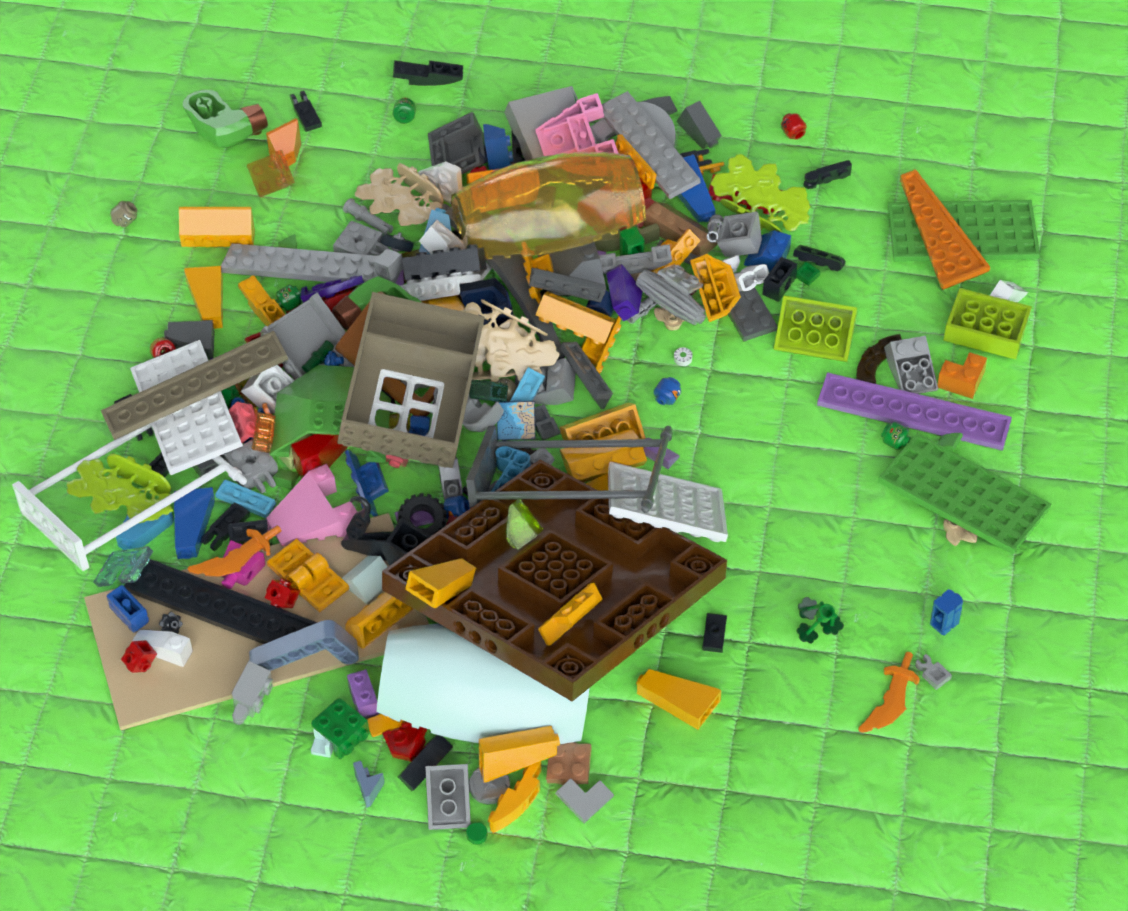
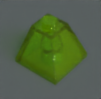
M520 498L509 506L506 527L508 543L513 548L516 547L519 550L543 531V528Z

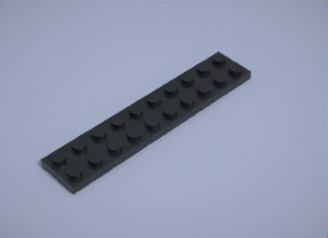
M146 557L141 558L124 584V587L131 594L262 644L318 623Z

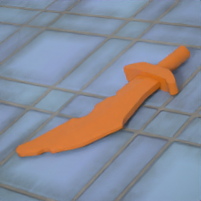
M276 525L261 535L257 530L247 529V536L252 539L240 546L241 548L229 551L225 558L215 557L197 565L189 566L188 571L194 574L202 573L205 576L218 577L239 572L250 558L261 549L266 552L267 556H270L271 551L268 540L282 530Z
M911 652L905 653L900 667L894 665L884 668V675L893 676L889 687L890 690H887L883 696L884 704L877 706L866 721L859 726V732H869L873 728L880 729L890 725L906 710L905 694L907 683L911 681L918 684L920 680L913 671L908 670L913 657Z

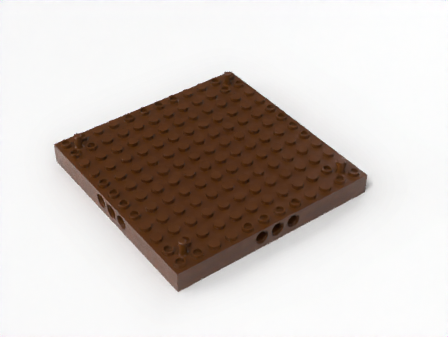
M538 460L494 492L598 490L554 466ZM609 499L482 500L382 571V590L573 702L726 579L727 559L669 528H656L649 523H636L629 518L614 517L612 514H609ZM461 558L476 567L472 586L437 608H432L405 590L409 572L412 570ZM595 583L602 601L552 645H546L538 630L539 627L587 585Z

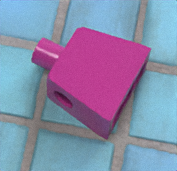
M230 541L223 558L229 554V551L241 548L240 546L242 545ZM258 551L241 568V571L222 576L224 578L221 582L222 585L228 589H232L235 583L243 586L248 585L266 565L264 553Z

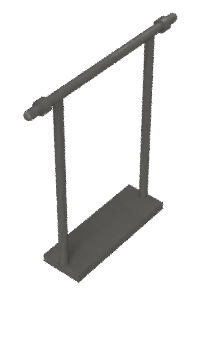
M488 426L466 479L469 507L472 508L482 500L642 498V512L648 513L654 504L653 496L668 442L672 439L671 426H665L661 432L660 439L497 441L496 426ZM501 446H508L514 449L659 447L647 490L488 492L497 469L495 452Z

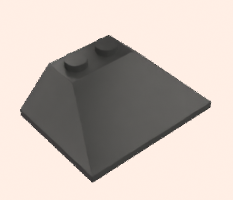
M473 112L428 133L432 166L448 162L461 168L462 175L488 162L484 133Z
M592 234L535 247L538 257L546 254L550 255L554 273L605 285L601 260ZM550 291L551 293H554V294L559 295V296L566 295V294H562V293Z

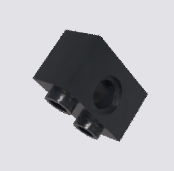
M781 257L764 280L763 295L779 302L796 279L797 263Z

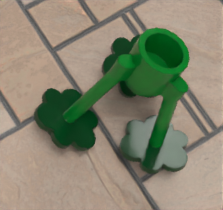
M809 597L803 598L802 603L798 604L801 618H808L809 620L814 619V616L817 618L810 626L806 623L799 625L796 631L802 642L812 644L818 638V634L814 629L819 623L823 627V633L826 635L831 633L837 635L838 631L843 629L844 624L840 621V617L835 613L832 605L824 604L822 601L817 604L816 600H811Z

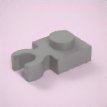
M925 654L923 656L925 664H922L919 660L916 661V668L924 671L922 677L935 690L951 680L952 675L939 662L933 665L928 655Z

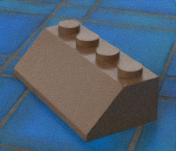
M654 202L644 211V227L657 223L660 228L659 236L665 240L669 239L677 242L684 232L690 229L700 239L698 245L691 252L694 255L703 256L708 254L718 245L717 241H708L707 234L709 231L707 228L667 203Z

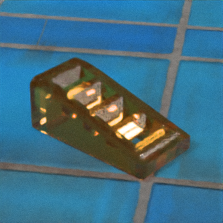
M257 412L252 438V450L266 453L271 451L276 416Z

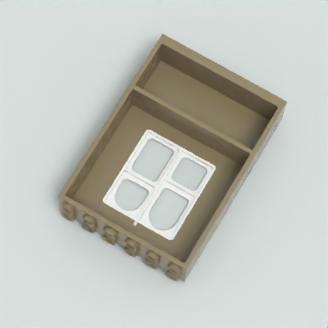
M372 292L342 416L338 444H343L347 447H357L366 451L380 452L384 455H394L403 459H412L422 463L435 464L444 468H453L485 317ZM385 377L405 380L407 382L402 405L379 400ZM423 384L436 387L438 389L436 403L430 404L413 400L412 396L415 385ZM411 408L428 411L433 414L431 427L426 436L408 433L406 423ZM382 409L398 413L400 418L397 427L388 429L377 426L375 423L376 411Z

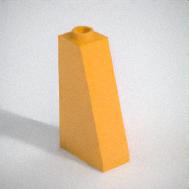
M221 266L184 268L186 282L201 321L213 320L214 329L223 328V275Z
M461 558L412 570L409 572L405 590L432 608H437L472 586L476 567Z
M648 669L644 675L641 674L636 682L638 695L697 730L721 701V690L651 669Z
M552 726L479 739V770L483 782L492 781L557 755V746H560L558 734L554 733Z

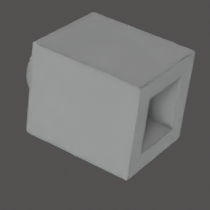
M386 249L374 261L376 275L392 281L403 270L402 254Z

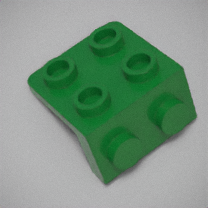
M340 698L331 703L311 722L312 727L333 744L334 754L340 760L345 755H349L358 743L365 741L370 733L368 720Z

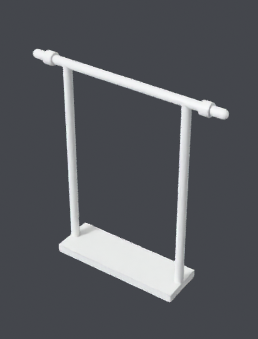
M151 423L113 440L29 490L20 481L12 484L20 512L76 566L85 571L89 568L86 554L224 471L228 472L230 478L242 485L247 483V479L237 467L231 466L221 456L212 458L219 465L218 467L84 547L82 540L35 495L76 472L77 467L83 460L90 461L100 458L152 427Z

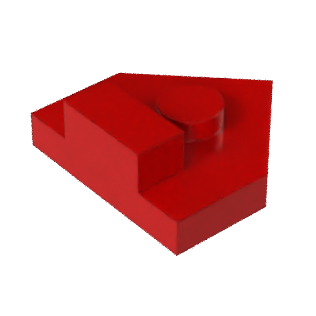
M406 721L400 727L392 731L389 729L382 734L393 758L412 761L413 757H416L426 743L424 735L428 729L419 727V729L414 728L412 723Z

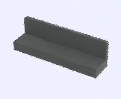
M537 268L531 269L529 286L600 303L606 291V285Z
M563 342L559 348L566 357V360L576 371V374L598 406L604 409L613 394L579 344L577 342Z

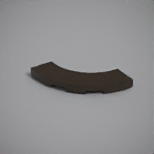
M896 334L879 340L877 344L869 347L862 355L857 366L856 379L876 384V371L879 365L887 359L884 347L890 342L902 340L901 335Z

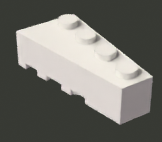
M438 220L433 223L419 240L430 254H433L435 250L448 252L450 251L449 248L460 247L461 250L467 249V245ZM486 262L487 270L474 271L473 275L480 274L481 280H483L492 267Z

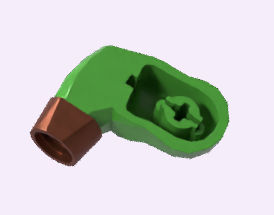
M213 90L195 91L183 100V107L196 131L217 147H233L249 136L261 134L262 130L268 126L265 113L259 104L243 107L240 110H231L218 92Z
M377 276L361 284L348 296H345L332 308V312L340 325L348 330L370 302L372 292L378 293L382 291L389 296L416 302L421 301L411 296L398 284Z

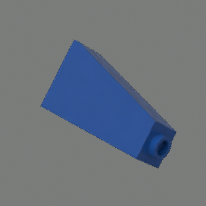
M693 154L683 159L700 178V184L677 196L698 223L702 221L708 222L715 215V207Z
M213 487L194 489L174 501L175 549L178 559L198 557L202 544L201 539L206 532L215 503Z

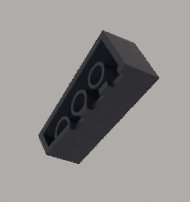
M477 244L467 245V249L463 250L460 247L449 248L450 251L448 252L435 250L433 254L422 252L416 253V256L402 258L405 280H421V278H433L439 275H450L451 273L487 270L484 247H477Z

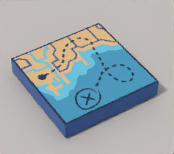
M535 401L498 402L504 409V413L497 422V441L535 440Z

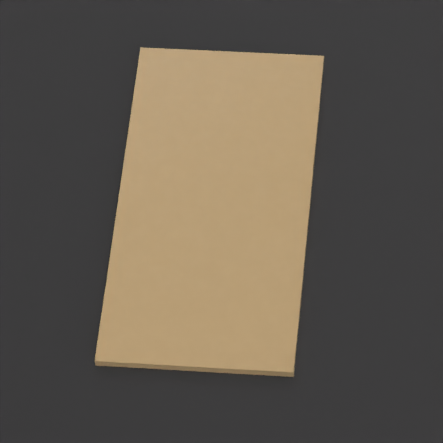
M389 513L370 518V524L365 533L393 531L394 526ZM337 535L327 536L325 540H318V538L308 539L306 543H302L313 554L316 552L320 553L328 562L329 568L341 578L368 556L344 549L341 545L344 537L337 538ZM280 543L271 545L270 556H267L266 552L261 549L259 552L264 553L266 565L248 585L243 586L235 583L231 590L270 604L271 601L264 598L267 593V586L272 580H280L281 578L267 566V561L286 546H281ZM188 569L181 570L188 574L223 586L221 582L224 578L222 576H205V574L202 573H190ZM115 589L84 597L120 730L233 699L232 691L249 661V651L263 645L252 639L132 594L147 610L149 619L148 624L139 630L161 631L162 627L159 626V622L162 620V615H168L172 611L174 614L181 616L180 621L183 623L178 634L190 638L193 650L184 667L155 657L151 667L146 672L132 673L126 668L121 658L138 631L133 633L109 608L107 595ZM348 590L320 613L300 595H298L293 609L282 607L281 609L315 622L333 620L346 630L345 624L348 619L353 616L355 617L367 604ZM377 597L373 599L368 605L374 602L377 599ZM413 609L363 650L358 646L359 660L356 663L383 656L389 631L418 625H428L427 617ZM325 649L272 670V684L275 687L351 664L342 663Z

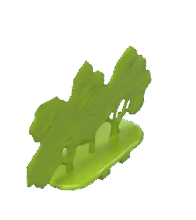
M738 154L728 159V169L730 172L717 173L710 183L714 186L715 195L732 196L733 202L727 199H721L720 202L736 214L755 212L757 207L760 206L767 208L770 215L766 220L759 216L761 231L764 228L770 232L774 230L782 232L778 226L772 223L774 221H782L785 229L790 232L795 231L800 224H808L810 217L807 212L810 209L806 189L804 187H790L784 191L779 190L778 186L781 180L776 175V163L763 164L759 170L755 171L752 161L744 155ZM744 199L751 205V210L749 211L737 205V203ZM781 210L785 211L784 215L780 217L776 215V217H774L776 212Z
M114 453L107 456V463L111 469L104 468L102 461L99 459L83 460L77 467L81 478L67 482L68 494L79 498L93 497L90 507L94 514L104 512V510H117L120 505L127 506V515L130 519L171 495V486L167 479L153 471L150 465L144 464L142 466L136 463L135 459L130 456L124 458ZM132 482L141 485L145 488H135L132 486ZM147 491H150L149 493L152 494L151 500L146 498ZM171 504L139 523L158 520L161 515H168L173 511L170 506Z

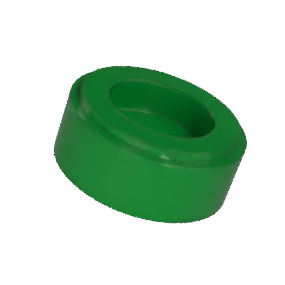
M479 822L470 824L466 830L468 841L476 845L485 842L488 836L486 826Z

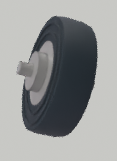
M398 232V235L394 234V236L383 234L381 239L383 245L390 247V249L396 252H411L414 243L404 239L400 232Z

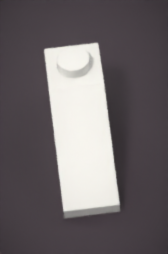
M138 630L132 640H147L157 652V658L184 667L193 652L190 638L174 632Z

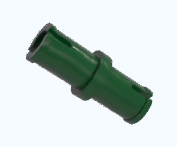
M325 340L317 351L311 353V357L307 362L302 365L303 371L307 373L319 364H322L328 352L334 349L333 344Z

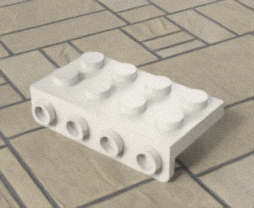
M472 271L451 273L450 275H439L433 278H421V280H409L407 284L399 286L411 296L423 301L459 295V284L481 281L480 274L473 275Z

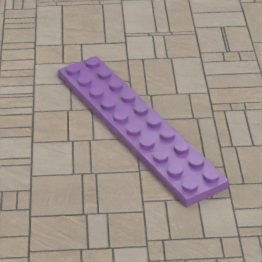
M828 372L817 402V406L887 423L897 422L908 428L940 436L950 433H962L961 441L1002 451L1012 420L1010 416Z

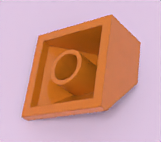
M297 118L266 133L269 156L280 170L295 163L298 157L301 138Z

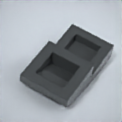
M544 404L535 407V430L543 441L561 433L554 418L550 417Z

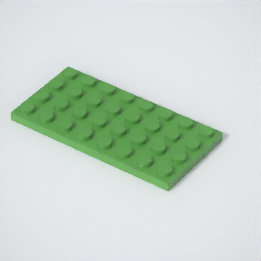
M1032 200L941 201L985 260L1039 259L1040 251ZM888 202L894 262L931 261L909 203Z
M918 433L878 477V483L1012 555L1051 508V503Z

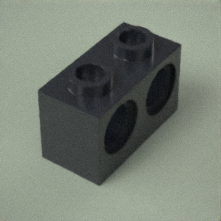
M267 519L228 524L229 541L243 545L252 539L247 536V529L257 530L263 535L271 529ZM272 538L268 540L269 545H272Z

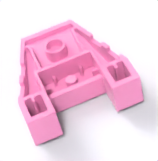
M598 93L580 98L576 101V104L564 109L563 113L555 118H551L535 129L546 162L594 168H606L620 163L614 139L596 144L588 123L604 118L603 107Z
M327 464L308 471L266 518L271 529L276 525L281 528L282 531L276 535L281 546L289 545L296 538L301 543H306L308 539L318 538V540H325L327 536L337 535L338 538L344 537L347 534L346 529L357 510L350 501L335 508L331 507L326 496L337 492L335 477Z

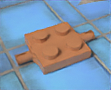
M572 742L557 746V755L548 758L547 783L564 785L569 779H572L576 784H588L592 751L591 744Z

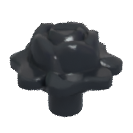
M172 611L168 615L163 614L162 620L159 622V626L162 627L161 631L178 634L180 627L183 625L180 621L181 616L174 614Z

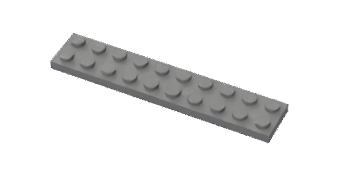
M232 243L221 264L222 273L321 282L339 279L343 282L350 279V277L362 275L365 283L377 277L374 261L379 256ZM399 274L391 282L396 284Z

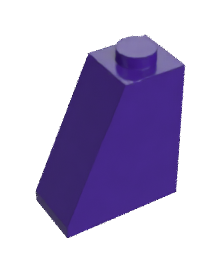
M620 264L608 271L606 275L613 309L625 321L639 313L643 291L636 285V281L626 268Z

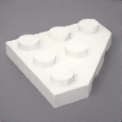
M443 162L418 172L419 175L424 173L428 176L429 181L442 194L443 201L457 208H461L464 205L461 168L448 162Z

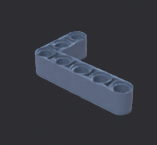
M324 620L253 648L249 651V661L272 671L326 649L342 663L354 664L359 660L357 640L335 621Z

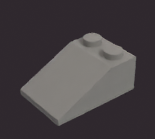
M468 764L425 766L429 830L467 828L471 824Z

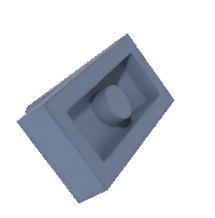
M357 761L353 763L354 773L366 807H370L384 785L383 773L370 776L368 768H363L362 762Z

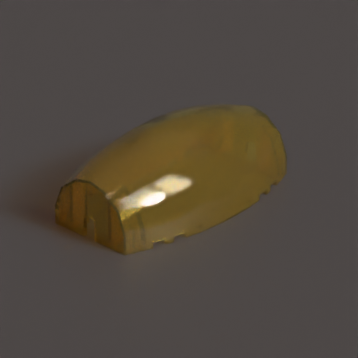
M574 152L533 158L490 172L451 194L452 217L459 234H462L465 249H467V245L477 244V247H484L486 259H493V255H504V258H511V254L522 253V257L562 251L601 240L604 234L611 232L614 235L618 233V229L624 226L629 229L646 220L645 201L638 170L631 156L624 154Z

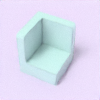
M313 729L315 739L311 748V754L331 758L334 749L333 744Z

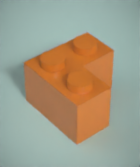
M969 352L964 365L945 360L939 373L938 388L973 399L985 373L987 358Z

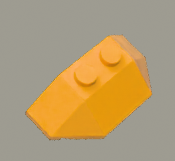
M708 254L690 260L695 277L703 284L699 292L708 321L711 322L727 316L741 298L731 265Z

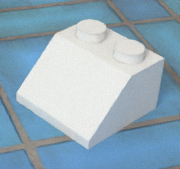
M276 365L252 376L241 392L259 408H262V404L266 403L270 412L274 414L277 392L294 382V380Z

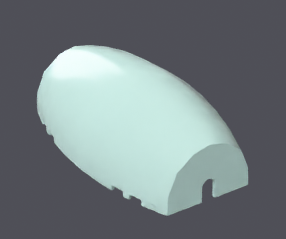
M441 624L418 625L392 630L388 633L376 712L398 722L404 720L412 723V727L417 729L419 727L430 729L432 734L479 743L481 738L552 726L554 733H557L559 736L560 744L581 741L589 689L571 702Z

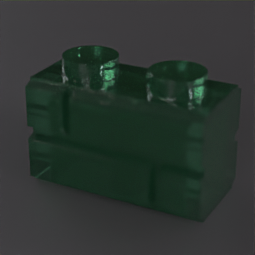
M472 379L469 397L470 399L506 402L508 384Z

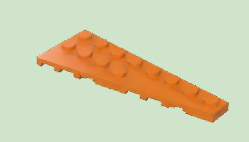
M915 169L900 175V182L942 290L989 272V264L918 171Z

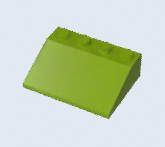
M960 288L946 324L943 341L1016 359L1032 306Z
M783 296L774 350L847 362L855 328L857 307Z

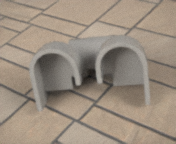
M435 388L434 398L436 400L438 394L437 388ZM469 390L463 425L469 431L483 432L487 430L488 426H494L501 419L504 409L498 402L492 408L485 402L482 405Z

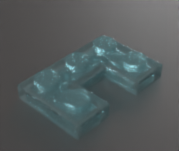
M147 546L111 552L93 582L98 587L109 586L115 582L119 570H122L117 579L122 584L137 581L142 569L149 563L153 550Z

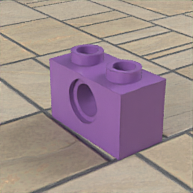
M367 670L348 674V687L356 711L365 719L379 715L376 712L378 701Z

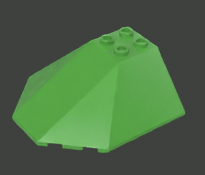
M318 365L277 392L270 448L271 456L289 457L291 443L308 433L339 435L354 367ZM381 391L379 400L391 403V399ZM382 409L376 411L375 423L377 426L389 429L390 411ZM371 450L367 451L366 462L385 463L386 455Z

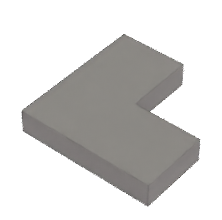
M569 779L555 793L584 824L614 796L600 780L585 793L572 779Z

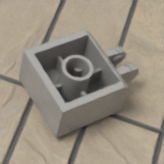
M350 221L333 244L334 252L380 256L389 247L381 243L382 232L354 221Z
M258 437L224 454L225 460L231 466L237 467L247 479V483L244 485L236 481L238 485L248 489L256 486L261 494L266 492L265 486L262 484L266 481L271 488L276 486L272 477L278 472L277 463Z
M248 661L232 691L235 708L232 717L236 725L243 724L247 716L253 718L255 713L259 714L264 705V702H262L264 696H268L273 688L271 671Z

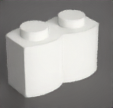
M767 265L747 266L741 272L734 273L739 292L749 291L756 284L764 283L765 278L769 274Z

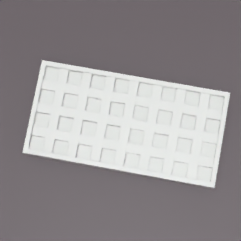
M198 340L130 369L140 393L207 362L208 358L201 341ZM221 391L151 423L170 475L243 446Z

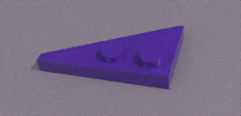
M362 275L350 277V279L343 282L339 279L319 283L313 286L312 290H308L307 286L301 288V299L305 303L316 293L320 297L325 296L329 298L334 296L336 292L364 283Z

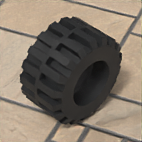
M419 493L417 497L415 494L411 495V499L407 498L404 500V504L400 506L397 524L401 518L412 524L411 516L418 511H425L433 517L434 522L430 527L421 530L432 536L446 526L447 512L444 510L443 503H439L437 497L433 499L431 494L423 496L424 493Z

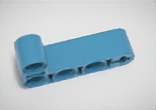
M508 446L499 447L495 452L498 470L503 473L491 492L496 491L530 467V455Z

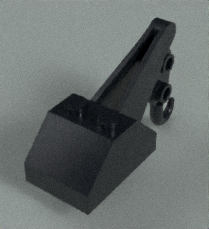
M354 496L350 499V502L359 501L363 504L364 508L354 514L346 529L347 534L341 541V545L346 550L364 555L381 556L390 566L430 538L431 535L403 518L400 519L393 531L365 533L370 524L371 505L364 497Z

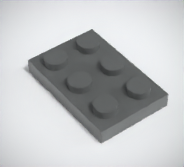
M754 287L749 291H740L741 298L728 315L743 342L777 331L778 326L756 288Z

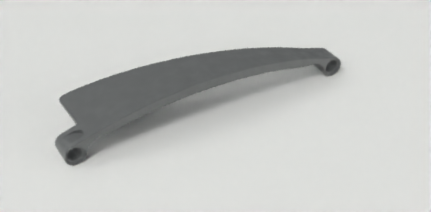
M442 204L441 209L446 210V214L449 215L450 226L460 233L471 245L477 244V247H484L486 261L507 286L526 318L529 319L530 325L548 334L544 336L536 332L540 342L554 341L556 351L560 354L557 360L563 359L565 356L559 348L561 342L552 322H542L536 316L540 304H538L535 298L532 299L529 293L531 286L527 282L526 276L528 273L523 265L526 261L508 232L497 227V218L487 208L471 209V207L453 209L447 204Z

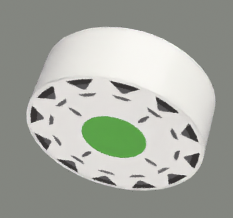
M678 348L674 352V362L679 366L689 365L692 362L693 356L691 350L688 348Z

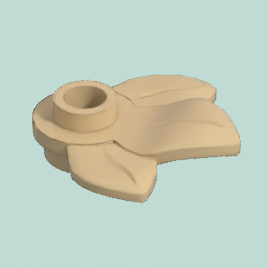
M664 308L654 309L656 319L664 322V325L669 330L679 329L682 322H684V320L674 316Z
M947 519L944 520L943 527L946 532V539L952 545H958L960 540L976 543L977 535Z

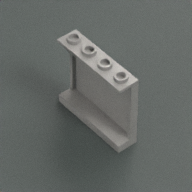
M318 293L274 323L264 326L260 332L261 336L272 331L275 332L289 359L282 362L283 368L287 374L293 377L294 381L306 374L301 367L311 357L313 351H317L325 340H328L333 345H337L346 333Z

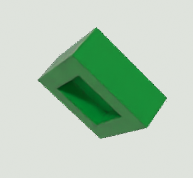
M805 262L797 270L796 278L809 286L820 276V270Z

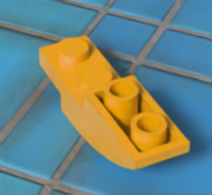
M254 275L238 283L239 289L248 300V305L266 326H269L285 315L275 299L272 300Z
M541 761L525 767L523 771L524 776L521 781H517L514 790L507 788L505 794L500 795L497 802L498 807L490 813L488 818L490 832L495 833L511 824L535 800L540 791V780L537 778L541 773Z

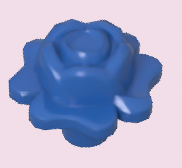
M329 351L325 357L324 364L339 366L344 364V358L338 357L335 352Z

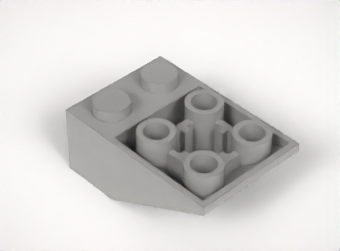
M926 336L893 341L884 347L888 365L899 390L915 394L938 390Z
M563 358L557 360L552 366H541L542 375L546 377L533 399L535 404L559 405L573 401L576 371L570 363ZM515 375V385L517 388L520 381L517 379V375Z

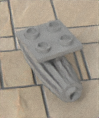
M674 264L659 270L657 274L645 269L637 278L636 285L652 301L674 316L693 325L701 324L705 320V309L689 295L695 290L702 288L703 284L699 282L697 277L686 273L681 266Z

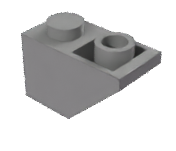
M455 456L453 468H444L438 465L444 500L448 497L463 496L459 464Z

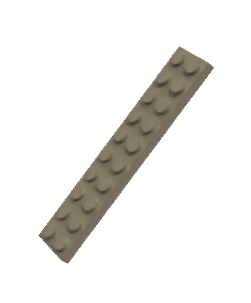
M272 331L101 410V413L114 440L289 359L275 332Z

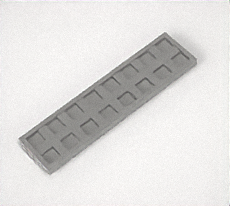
M628 91L602 104L606 122L617 135L622 134L657 174L655 182L669 199L700 184V178Z

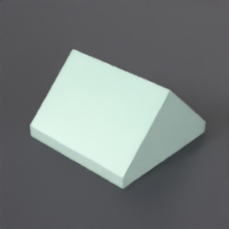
M367 556L342 579L349 585V590L368 605L383 592L382 571L387 568V565L381 556Z

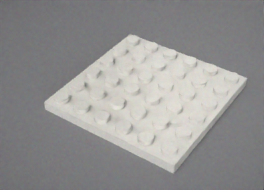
M610 461L608 466V490H647L652 472ZM660 474L653 496L654 504L648 513L642 512V498L609 499V514L616 518L625 517L636 523H649L656 528L666 527L677 533L686 532L694 537L703 536L714 542H726L728 532L723 493L720 488Z

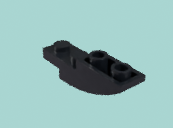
M394 60L393 77L409 80V85H445L463 80V65L430 60L428 65Z

